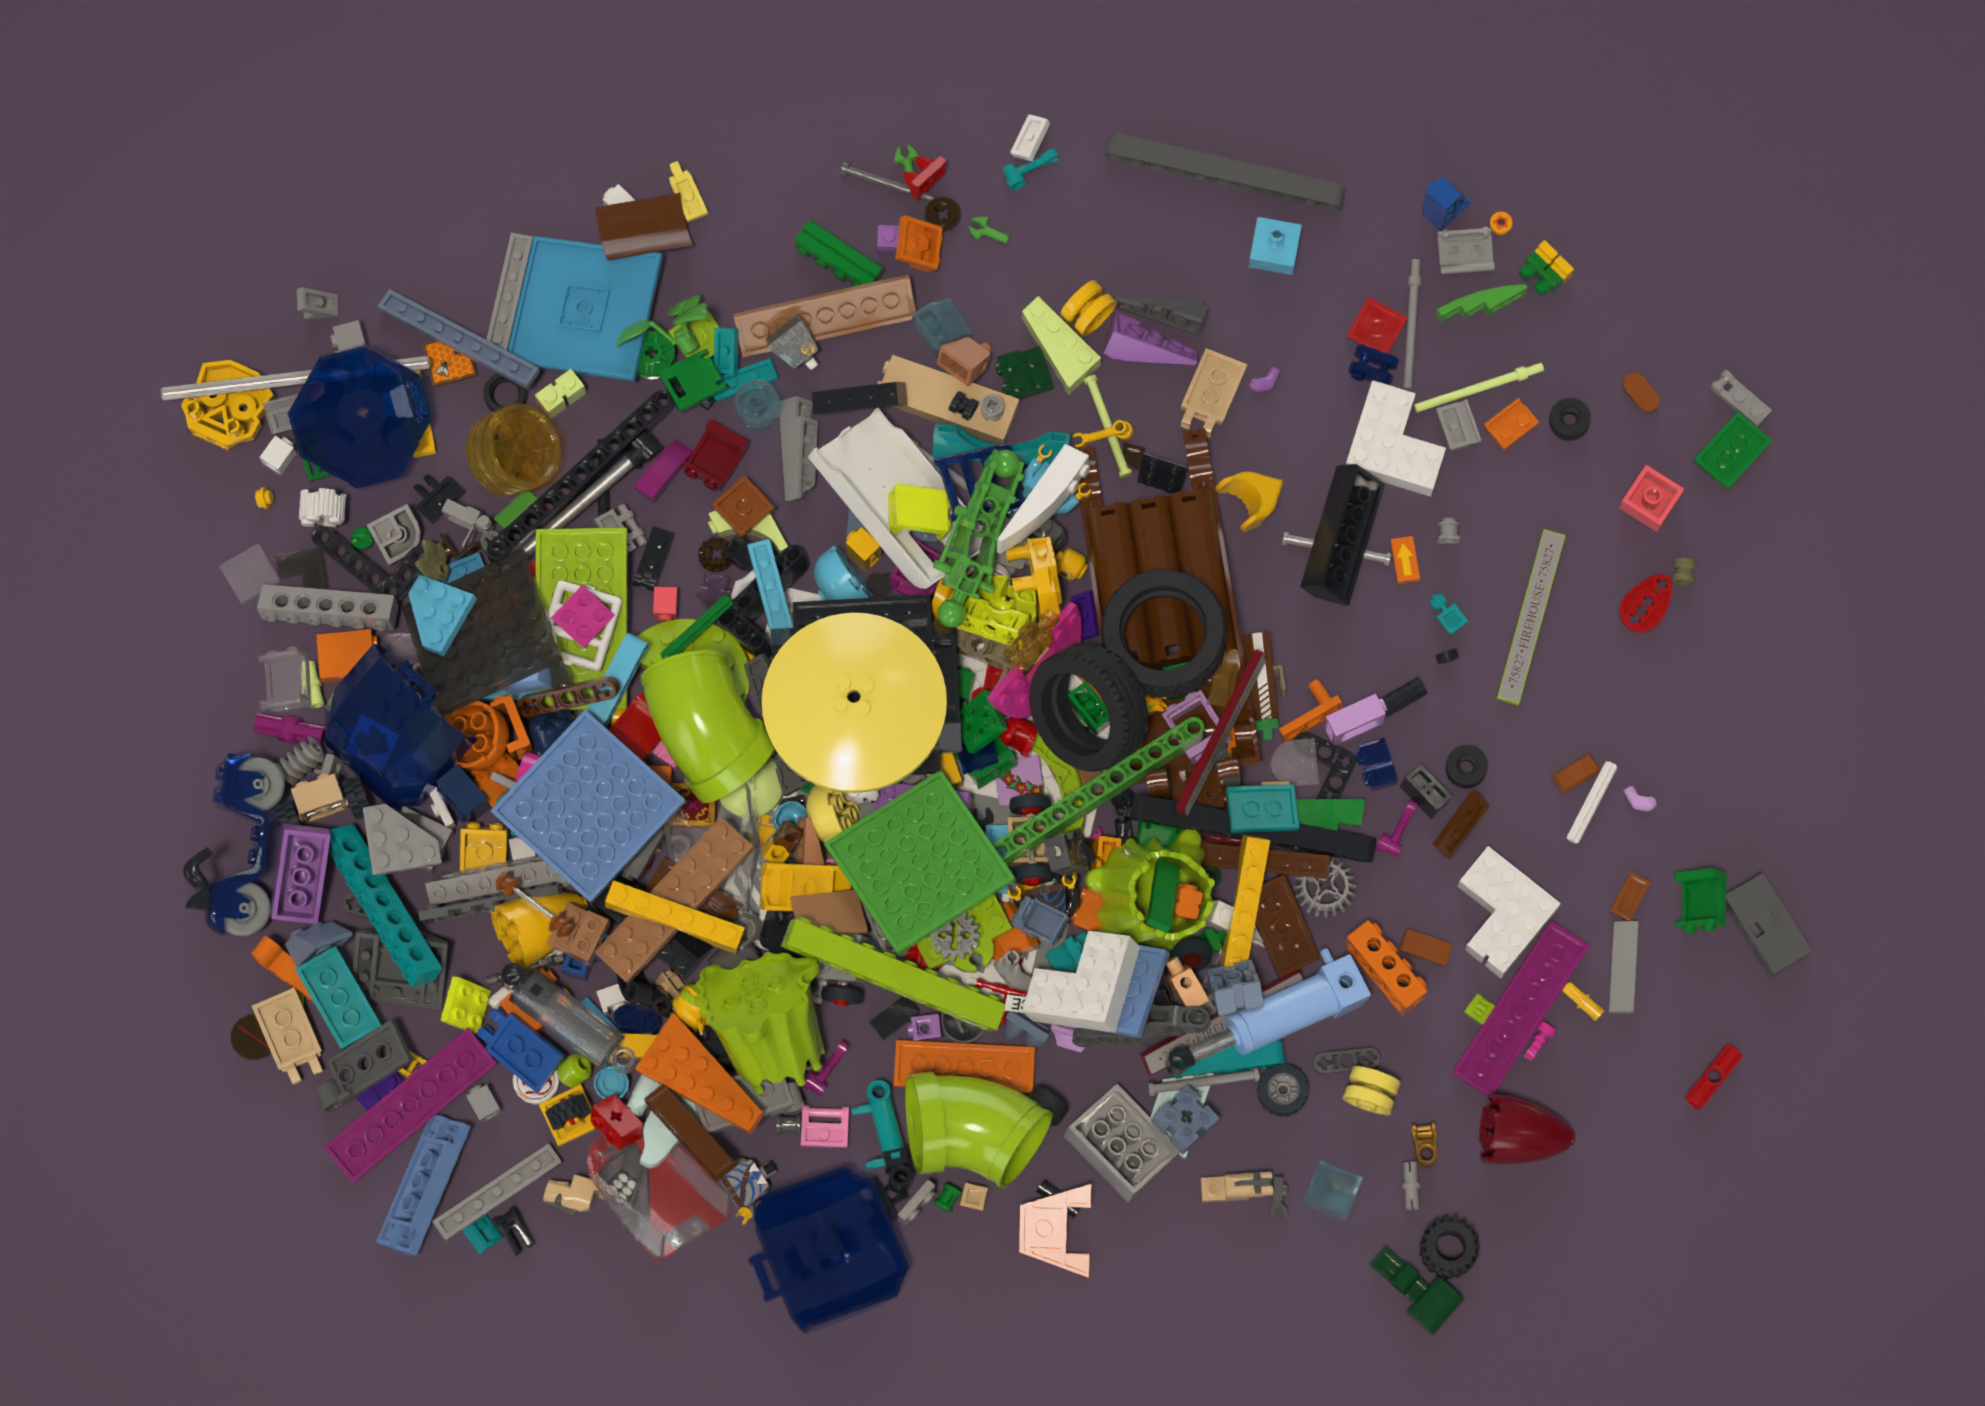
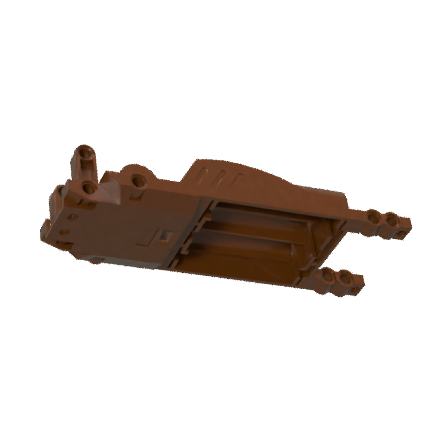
M1205 428L1183 431L1192 491L1184 493L1179 491L1170 495L1169 498L1162 495H1154V498L1143 500L1138 498L1129 502L1128 505L1123 502H1113V505L1103 506L1094 447L1077 449L1089 455L1088 465H1090V470L1085 478L1082 477L1080 479L1079 485L1087 483V486L1081 492L1085 494L1092 490V495L1089 498L1080 499V509L1099 633L1101 632L1103 612L1107 602L1110 601V597L1117 589H1120L1123 583L1133 579L1134 576L1143 572L1148 573L1151 570L1161 569L1164 571L1165 569L1177 570V572H1185L1192 575L1193 578H1198L1216 595L1226 618L1227 644L1223 660L1212 678L1208 679L1207 683L1199 689H1195L1196 692L1202 691L1220 719L1245 670V663ZM1156 598L1146 601L1134 609L1127 620L1124 637L1128 651L1130 653L1138 652L1139 660H1136L1138 663L1146 668L1163 671L1162 668L1190 662L1196 656L1203 640V627L1199 616L1187 603L1173 598ZM1179 645L1180 653L1166 655L1165 647ZM1250 693L1232 727L1234 728L1236 747L1231 748L1232 757L1228 758L1227 753L1218 755L1194 805L1216 809L1227 808L1225 789L1230 786H1242L1239 767L1261 763ZM1166 698L1161 700L1169 707L1175 703L1179 704L1185 699L1168 701ZM1202 704L1173 721L1175 726L1188 718H1200L1203 721L1205 730L1203 740L1211 736L1216 727ZM1156 711L1148 716V729L1139 750L1171 730L1162 716L1164 712ZM1191 727L1188 731L1196 734L1200 729L1198 727ZM1173 739L1169 742V744L1172 746H1178L1180 744L1177 739ZM1154 751L1150 754V757L1159 758L1162 754ZM1184 752L1161 768L1145 772L1146 777L1136 784L1147 782L1150 797L1179 801L1197 763L1192 764ZM1133 764L1131 766V769L1134 771L1142 768L1140 764ZM1209 792L1213 794L1211 797L1207 796Z

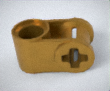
M1431 1122L1429 1125L1417 1126L1413 1123L1411 1124L1412 1143L1414 1144L1415 1161L1418 1162V1166L1421 1168H1430L1434 1165L1437 1158L1435 1122ZM1428 1151L1432 1154V1159L1428 1161L1423 1160L1420 1153Z

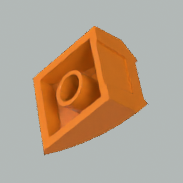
M1005 902L1000 906L1009 923H1011L1017 908L1015 904ZM1011 926L1012 931L992 940L994 945L993 960L996 966L999 959L1005 956L1009 950H1011L1010 954L1014 950L1019 956L1038 949L1039 943L1035 937L1031 938L1021 933L1020 929Z

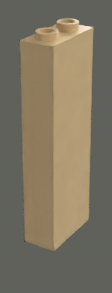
M892 355L890 361L886 360L882 371L885 374L882 381H878L877 384L905 382L907 405L895 406L894 408L936 423L959 425L973 436L996 444H1005L1019 408L1018 398L975 383L967 387L952 375ZM958 391L965 393L968 399L974 398L979 401L978 407L969 421L963 419L961 414H954L948 410L952 399ZM988 394H996L1003 400V416L996 422L985 420L981 414L982 399Z

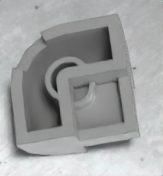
M408 504L367 524L388 565L405 557L409 550L416 547L420 541L419 525Z

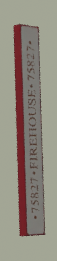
M1254 650L1176 805L1178 813L1182 817L1187 818L1266 662L1264 653L1260 650Z
M1297 969L1261 988L1263 998L1303 981L1301 971ZM1217 1012L1211 1015L1210 1026L1205 1032L1184 1033L1182 1036H1172L1142 1052L1140 1056L1147 1074L1152 1076L1165 1069V1060L1174 1048L1190 1047L1226 1031L1224 1020L1226 1015L1219 1016ZM1173 1057L1174 1063L1181 1060L1180 1057Z

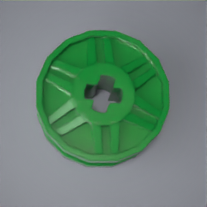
M648 330L645 336L637 375L647 381L661 380L658 373L676 364L677 354L674 345L659 331ZM650 353H655V358L650 359Z

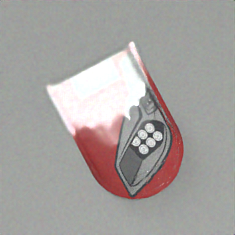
M643 1130L641 1139L620 1151L601 1134L594 1140L589 1149L587 1158L589 1176L620 1224L658 1263L729 1219L732 1193L719 1182L714 1181L698 1163L677 1145L659 1166L650 1169L640 1164V1158L644 1150Z

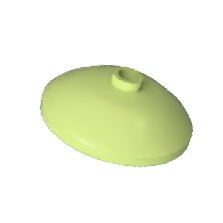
M769 757L765 764L751 777V783H744L730 794L719 799L725 809L741 818H757L772 811L778 805L783 795L775 770L777 768L775 760Z

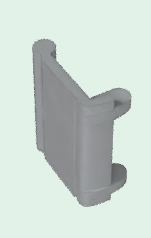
M1485 226L1482 229L1451 231L1443 229L1438 231L1440 273L1454 274L1495 271L1491 228Z

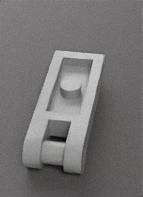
M1724 370L1720 374V378L1717 381H1713L1709 386L1716 395L1736 412H1740L1756 427L1772 412L1766 404L1737 381L1727 370ZM1726 384L1731 387L1728 392L1723 388Z

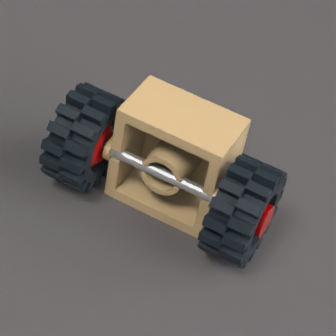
M325 773L319 775L315 781L297 783L295 788L291 789L299 814H297L292 799L274 806L281 830L283 823L301 825V822L304 821L305 824L347 810L349 809L348 805L355 820L363 818V808L370 807V803L360 776L357 775L341 781L346 797H344L335 774Z

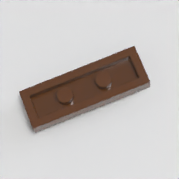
M1472 790L1432 845L1445 858L1451 860L1490 805L1478 792Z

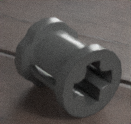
M778 1114L777 1135L782 1133L801 1135V1114H797L796 1117H782L781 1114Z

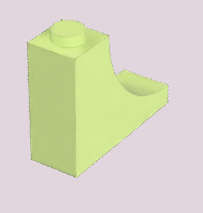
M716 511L709 513L710 521L707 523L713 534L717 533L722 538L736 534ZM771 514L748 533V535H753L763 540L770 539L771 545L779 554L788 547Z

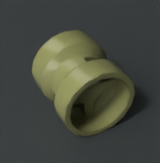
M1690 558L1674 559L1673 567L1676 570L1672 575V583L1681 586L1694 585L1695 576L1692 571L1696 569V561Z

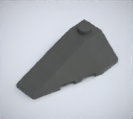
M1116 298V308L1198 337H1200L1209 313V306L1199 299Z

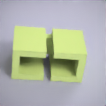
M572 369L557 378L555 386L550 383L535 394L537 404L550 420L566 409L564 396H566L569 405H572L586 394L585 386Z

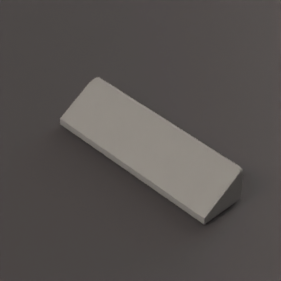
M1617 921L1613 925L1609 1013L1632 1015L1634 1012L1638 921Z

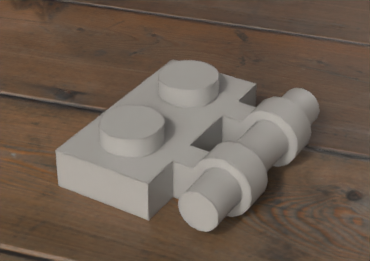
M624 503L617 507L621 514L620 516H617L614 509L595 518L592 522L596 528H624L622 523L626 522L631 531L628 534L629 553L636 548L633 540L636 539L640 547L645 545L647 540L644 536V530L642 527L639 528L633 518L635 516L632 510H628Z

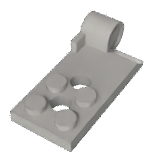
M739 1075L732 1077L762 1111L764 1116L792 1113L805 1106L796 1082L787 1084L784 1079L782 1082L772 1083L764 1079L762 1081L764 1092L756 1094L754 1088L745 1078ZM694 1104L701 1125L709 1134L735 1126Z

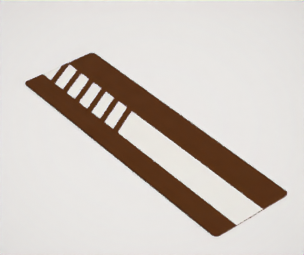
M1269 632L1242 635L1245 666H1247L1256 649L1262 651L1266 659L1250 691L1254 720L1273 717L1279 719Z

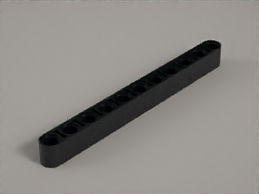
M658 390L490 541L487 546L489 561L494 565H502L536 535V529H542L622 457V452L628 451L636 438L646 431L649 432L672 410V395L666 390ZM660 399H665L668 401V404L659 406L656 402ZM643 414H649L652 417L649 421L640 419ZM626 429H633L635 434L626 436L623 432ZM614 443L619 448L616 451H610L607 448L608 445ZM598 458L602 460V464L594 466L591 464V461ZM582 473L586 478L583 481H577L574 478L575 475ZM565 488L570 492L566 496H561L558 494V491ZM549 503L553 505V508L550 511H544L541 508L542 505ZM533 518L537 522L533 526H527L525 521ZM516 533L520 538L517 541H511L508 539L509 535ZM496 548L503 550V554L500 556H494L491 552Z
M1133 795L1130 819L1134 821L1183 830H1196L1199 833L1242 840L1243 834L1266 838L1270 840L1271 846L1365 863H1372L1374 860L1376 838L1304 824H1299L1300 828L1298 831L1231 833L1227 810L1193 805L1187 818L1178 813L1176 807L1178 801L1145 795Z

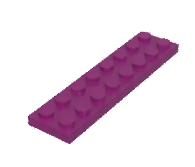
M1550 921L1451 1074L1486 1097L1491 1093L1494 1094L1590 945L1553 921Z
M466 1028L323 1146V1148L350 1181L354 1183L493 1068L497 1062L473 1033Z

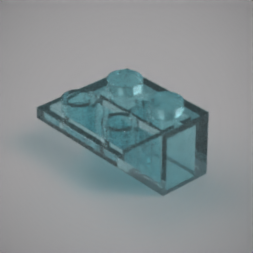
M950 298L931 302L912 314V323L936 358H938L942 345L974 336V333Z

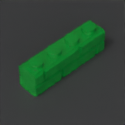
M811 220L806 223L803 230L795 238V247H797L796 251L804 257L809 255L814 258L816 265L822 269L829 268L838 280H847L851 283V287L879 281L884 274L883 267Z

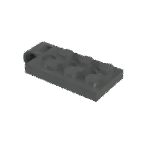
M394 1020L386 1022L327 1060L336 1081L325 1082L315 1089L324 1112L339 1109L414 1061ZM383 1046H386L388 1049L385 1058L380 1056V1050ZM367 1057L369 1059V1066L366 1070H363L361 1064L363 1059ZM349 1069L351 1077L348 1081H345L343 1074Z

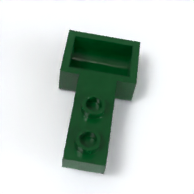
M1386 1247L1369 1264L1413 1303L1406 1314L1431 1336H1434L1464 1301L1462 1296L1439 1276L1428 1285L1412 1267L1403 1263Z

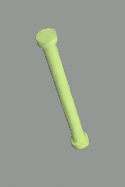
M1096 375L1088 376L1084 379V382L1089 386L1104 429L1113 427L1096 382L1098 378ZM1117 436L1107 437L1120 470L1118 473L1119 477L1126 478L1132 475V470L1127 466Z

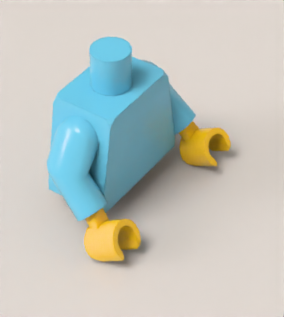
M1045 445L1039 447L1038 457H1034L1024 471L1022 480L1024 491L1021 494L1024 500H1026L1050 466L1047 461L1044 464L1042 463L1044 459L1049 458L1052 454V449L1046 456L1041 454V449ZM1081 483L1078 487V493L1076 495L1071 493L1053 515L1067 514L1081 502V498H1089L1092 495V490L1085 494L1081 492L1087 486V483Z

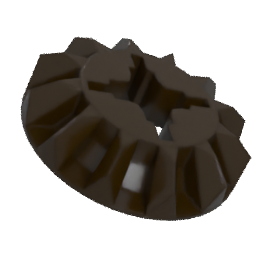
M948 197L933 199L925 210L926 222L941 226L942 232L952 230L953 227L958 225L961 217L958 204ZM947 209V217H949V219L943 217L941 220L938 221L939 214L937 212L942 213L944 210Z
M711 537L707 541H703L698 551V558L702 567L714 573L728 569L732 563L722 553L730 542L722 537ZM711 549L715 551L722 550L720 552L722 560L717 557L711 559Z

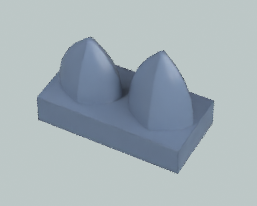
M1009 1011L1006 1016L1007 1021L1004 1028L1006 1041L1017 1038L1025 1030L1027 1031L1025 1036L1026 1047L1038 1048L1053 1033L1050 1027L1041 1022L1032 1021L1025 1013Z

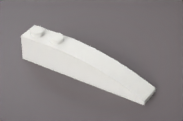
M1067 444L1064 445L997 539V553L1002 554L1037 530L1058 510L1071 493L1074 494L1076 492L1080 479L1082 477L1085 478L1089 473V455Z

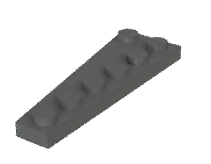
M760 654L743 665L752 694L755 697L757 711L761 714L764 723L762 692L765 677L771 664L766 654ZM774 749L771 756L775 760L777 767L775 770L784 796H789L811 783L802 781L801 776L790 769L785 762L778 763L777 752Z
M554 882L541 884V888L532 889V887L519 889L528 897L560 895L563 892L562 886L555 885ZM504 892L496 894V897L488 898L484 896L475 898L471 902L461 901L445 907L438 906V904L428 905L424 907L425 911L418 912L419 919L428 924H435L494 911V906L522 897L517 893L505 897Z

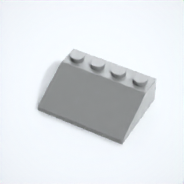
M1118 1084L1072 1123L1064 1134L1068 1142L1128 1203L1180 1153L1170 1142L1171 1138L1166 1133L1163 1135L1152 1124V1119Z

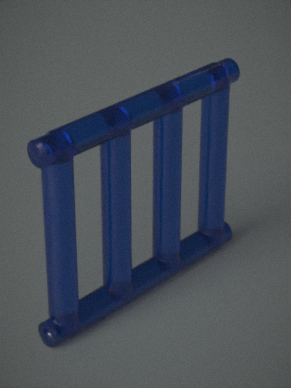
M1010 443L933 459L934 466L939 468L953 512L951 514L952 522H955L958 517L954 510L960 504L947 465L960 464L971 498L975 489V481L968 460L980 458L983 466L985 460H988L989 455L992 454L994 449L998 451L1011 450ZM993 473L991 482L998 485L995 474ZM1019 482L1014 494L1016 499L1014 504H1010L1008 510L1020 508L1027 498H1024ZM992 504L983 506L984 511L988 512Z

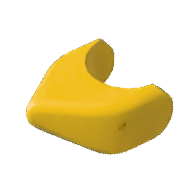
M1244 471L1223 479L1216 485L1215 490L1217 493L1228 492L1231 495H1236L1238 499H1242V502L1246 504L1249 519L1240 526L1241 531L1245 533L1259 527L1274 511L1283 486V480L1256 472Z

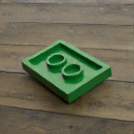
M1737 412L1698 454L1693 462L1728 491L1771 444L1772 439L1740 412Z

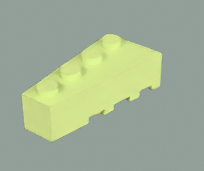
M1039 296L1022 311L1023 322L1036 343L1040 346L1043 355L1049 361L1054 373L1063 384L1069 396L1084 382L1086 377L1090 376L1101 366V357Z

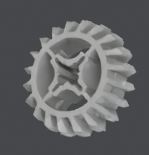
M1333 857L1331 858L1329 879L1295 877V882L1299 884L1294 886V891L1300 892L1295 895L1296 900L1304 899L1300 902L1299 906L1302 908L1308 905L1306 910L1308 914L1311 913L1312 909L1316 910L1314 916L1317 918L1320 912H1323L1324 919L1328 918V912H1331L1332 916L1336 917V909L1344 913L1345 907L1343 904L1350 907L1351 901L1348 898L1354 899L1355 893L1351 892V890L1356 889V884L1350 883L1355 879L1354 875L1346 876L1350 872V868L1347 867L1342 870L1341 868L1344 864L1342 861L1338 865H1334L1335 858ZM1337 876L1343 883V895L1338 892V889L1333 884ZM1307 880L1316 889L1313 899L1309 896L1306 889ZM1330 880L1329 888L1320 894V885L1324 886ZM1323 898H1331L1332 900H1337L1336 902L1331 904L1319 903Z

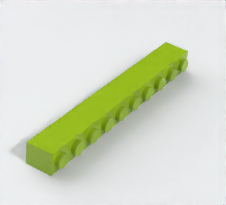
M799 917L798 919L790 920L781 947L805 957H813L822 964L989 1032L998 1030L1005 1009V1004L1000 1002L1001 999L990 994L987 996L979 994L980 990L972 986L962 987L958 985L959 981L953 978H940L936 971L916 968V963L908 960L901 962L892 953L883 951V954L875 951L874 946L867 943H862V945L853 942L854 938L848 935L841 934V936L833 934V930L826 926L818 928L811 925L812 921Z

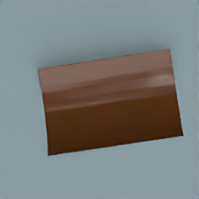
M680 193L595 207L599 234L607 260L693 246L685 222Z

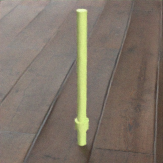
M1542 363L1526 368L1522 366L1516 368L1514 372L1416 403L1414 408L1416 413L1515 380L1522 381L1528 379L1530 375L1544 371Z

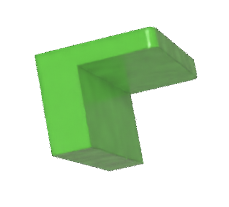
M526 488L494 518V521L504 530L539 497H535Z

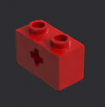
M615 1094L592 1106L590 1121L593 1127L599 1129L607 1141L619 1151L641 1139L643 1123Z

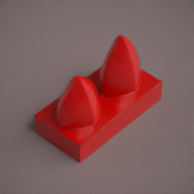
M915 156V162L922 173L904 172V180L911 188V197L918 200L946 174L947 160L939 156L934 160L924 156Z

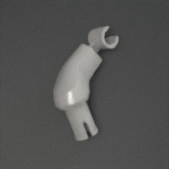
M1009 950L998 961L997 968L999 974L1009 987L1028 992L1032 977L1022 973L1018 963L1019 954L1014 950L1010 954L1011 950Z

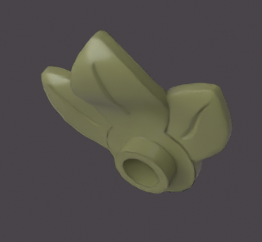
M422 541L425 558L417 560L415 562L416 566L426 577L439 582L446 580L449 569L446 564L447 555L441 543L435 545L432 541Z

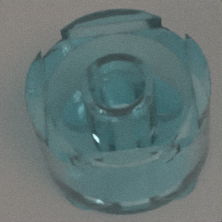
M752 380L742 385L736 392L734 400L737 418L742 425L748 429L760 431L768 430L776 423L781 412L780 399L777 391L769 382ZM757 403H761V406L758 408L754 407Z

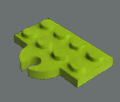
M995 894L966 912L967 920L971 917L974 919L972 926L978 925L979 930L975 933L980 934V939L974 940L978 943V948H971L973 955L978 954L983 958L982 965L984 968L993 959L994 945L992 940L1012 931V927ZM958 922L951 924L953 935L951 936L952 946L950 949L953 951L958 949L956 942ZM946 933L939 934L941 939H945L947 936ZM965 933V934L962 936L963 939H965V940L969 939V938H970V934ZM929 936L916 944L930 970L951 961L955 968L962 972L977 973L976 966L970 963L969 959L971 956L967 953L964 954L965 960L962 961L960 956H957L955 962H953L951 956L944 960L942 952L938 955L935 953L937 946L931 947L930 943L935 939Z

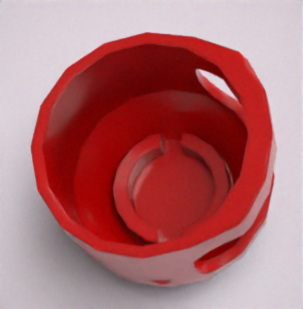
M1008 717L1005 720L1008 729L999 735L1000 741L1003 745L1018 750L1020 755L1026 758L1035 741L1037 729L1033 722L1025 718Z

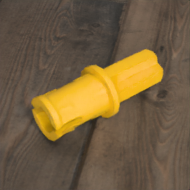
M1568 982L1563 987L1562 991L1578 1005L1576 1008L1582 1009L1594 1021L1605 1011L1589 997L1590 994L1585 995L1571 982Z

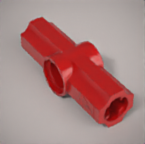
M1727 1044L1684 1098L1688 1104L1701 1111L1743 1058V1055L1736 1048ZM1714 1072L1718 1074L1719 1082H1711L1708 1078V1073Z

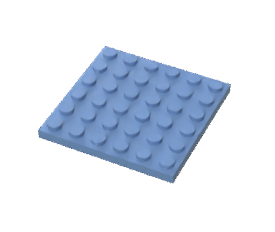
M584 710L493 807L491 812L592 904L684 805L686 800L590 713Z

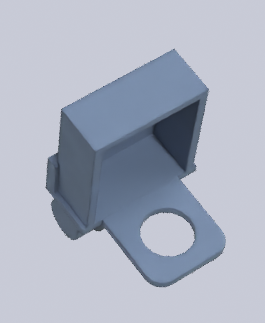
M1025 896L1023 901L1020 902L1016 914L1013 915L1010 925L1020 929L1021 933L1031 938L1035 937L1054 947L1069 920L1068 915L1038 901L1037 898L1034 900Z

